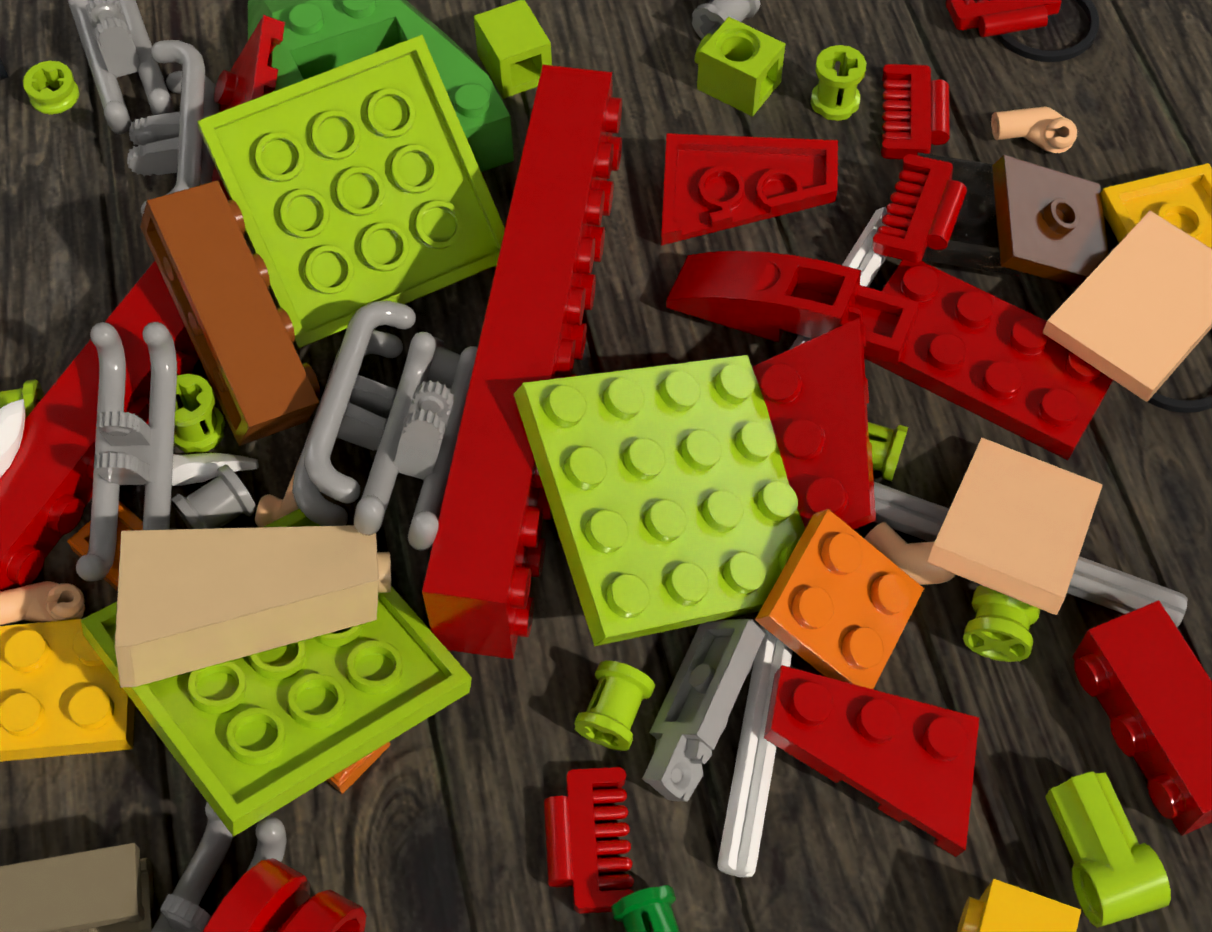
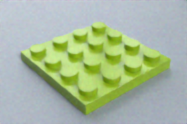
M423 35L197 121L199 131L230 200L233 199L241 210L245 223V234L254 254L257 253L261 256L267 267L270 278L269 288L278 308H283L290 317L295 333L294 344L297 349L347 329L349 321L356 311L370 302L387 300L407 304L497 266L505 227Z
M748 355L522 383L514 393L515 401L594 647L761 610L801 538L805 526L797 508V495L792 487L789 486L767 406Z
M297 509L264 527L320 525L309 520L300 509ZM391 586L390 593H378L377 620L141 686L123 687V689L234 837L470 693L472 677ZM117 602L81 619L84 637L120 684L115 652Z

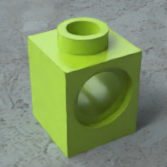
M728 17L714 34L708 33L704 36L696 50L695 63L698 64L697 90L753 117L781 83L786 44L738 20Z

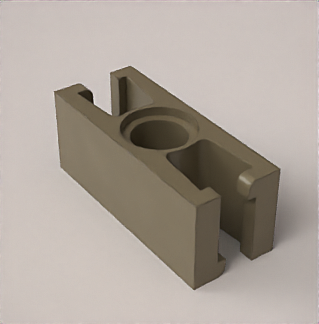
M135 843L0 866V932H151L155 925L153 866L148 858L140 859V848Z

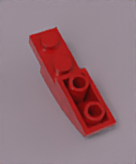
M717 251L687 256L666 300V308L776 342L780 341L784 330L813 339L860 317L865 325L866 347H864V355L898 365L917 317L919 302L860 285L861 270L807 257L772 252Z

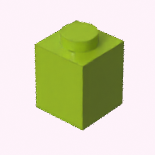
M518 0L474 15L477 54L502 98L504 99L538 87L542 65H552L551 42L526 1Z

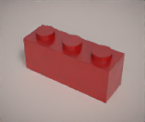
M1159 600L1089 629L1072 656L1075 661L1076 676L1083 689L1090 696L1097 697L1110 718L1111 732L1118 747L1127 756H1133L1148 780V792L1154 806L1162 816L1172 819L1181 836L1212 823V681Z

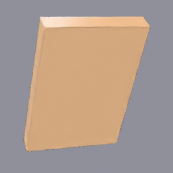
M1149 211L1047 320L1043 333L1148 402L1212 328V249L1157 214Z
M981 438L933 544L927 562L1057 615L1066 597L1103 484Z

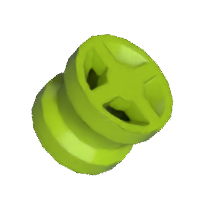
M983 585L977 586L971 603L976 615L975 619L968 621L963 636L965 645L973 652L997 661L1016 662L1027 659L1031 654L1033 638L1029 632V627L1038 620L1040 609Z

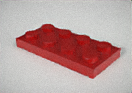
M902 260L882 292L919 302L917 317L898 365L864 355V359L1069 460L1114 380L1045 335L1043 330L1047 323L1046 320L923 261L914 263Z

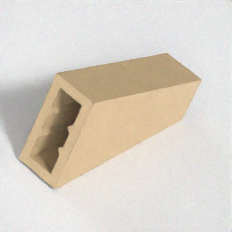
M354 525L121 531L115 652L120 687L141 686L377 620L378 593L391 592L390 552H377L376 533L370 536L362 535L355 529Z

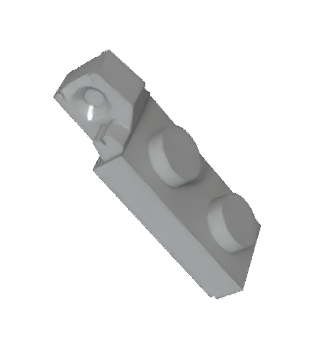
M753 619L716 620L702 623L697 629L649 732L657 740L654 754L642 779L667 800L688 802L703 777L702 764H705L712 756V750H714L720 735L726 728L730 712L746 676L753 667L754 658L766 634V631Z

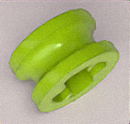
M59 61L40 62L32 66L24 76L23 87L30 98V103L35 110L43 114L53 115L62 113L70 109L78 100L79 88L74 81L73 73L67 65ZM50 85V86H52L53 88H59V89H57V90H55V91H52L51 89L45 88V87H47V86Z

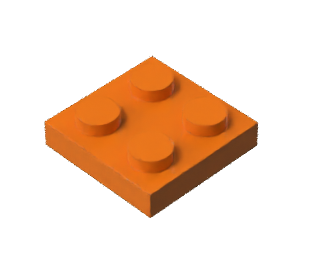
M826 509L813 514L755 621L825 677L874 689L924 588L833 512Z

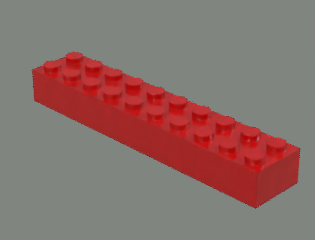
M542 65L439 515V529L433 542L422 590L431 632L450 651L514 659L518 636L529 637L534 614V598L529 597L531 577L540 578L546 546L545 539L540 538L543 519L551 520L552 513L514 393L524 382L577 376L572 374L574 359L582 360L587 331L586 324L582 323L584 310H592L596 287V275L591 274L593 262H601L604 249L605 227L599 226L601 225L602 216H610L613 201L614 182L607 181V179L610 178L611 171L618 172L622 152V137L613 136V133L618 134L620 129L622 98L613 97L612 72Z

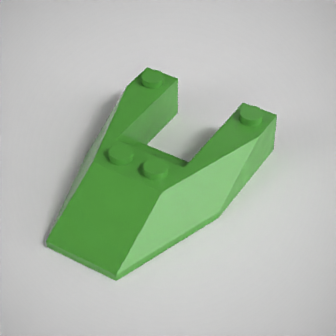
M248 0V40L263 15L285 22L283 40L279 45L275 46L268 59V66L278 69L276 89L274 91L423 35L480 171L483 172L514 161L510 114L490 77L447 34L407 0Z

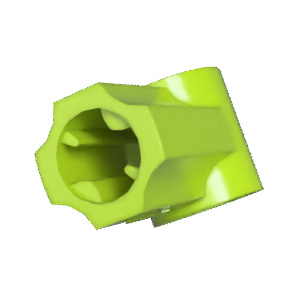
M1092 771L1071 777L1066 782L1048 791L1045 798L1074 862L1072 868L1074 890L1078 902L1091 924L1098 928L1169 906L1171 889L1164 866L1156 852L1149 845L1138 843L1106 772L1095 773Z

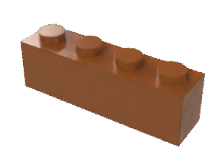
M218 180L147 200L140 225L141 230L238 446L307 422L319 404V382L312 367L308 363H301L294 348L295 333L292 322L287 312L283 308L277 309L268 291L270 278L267 267L259 254L251 253L243 236L245 233V223L237 203L233 199H226Z

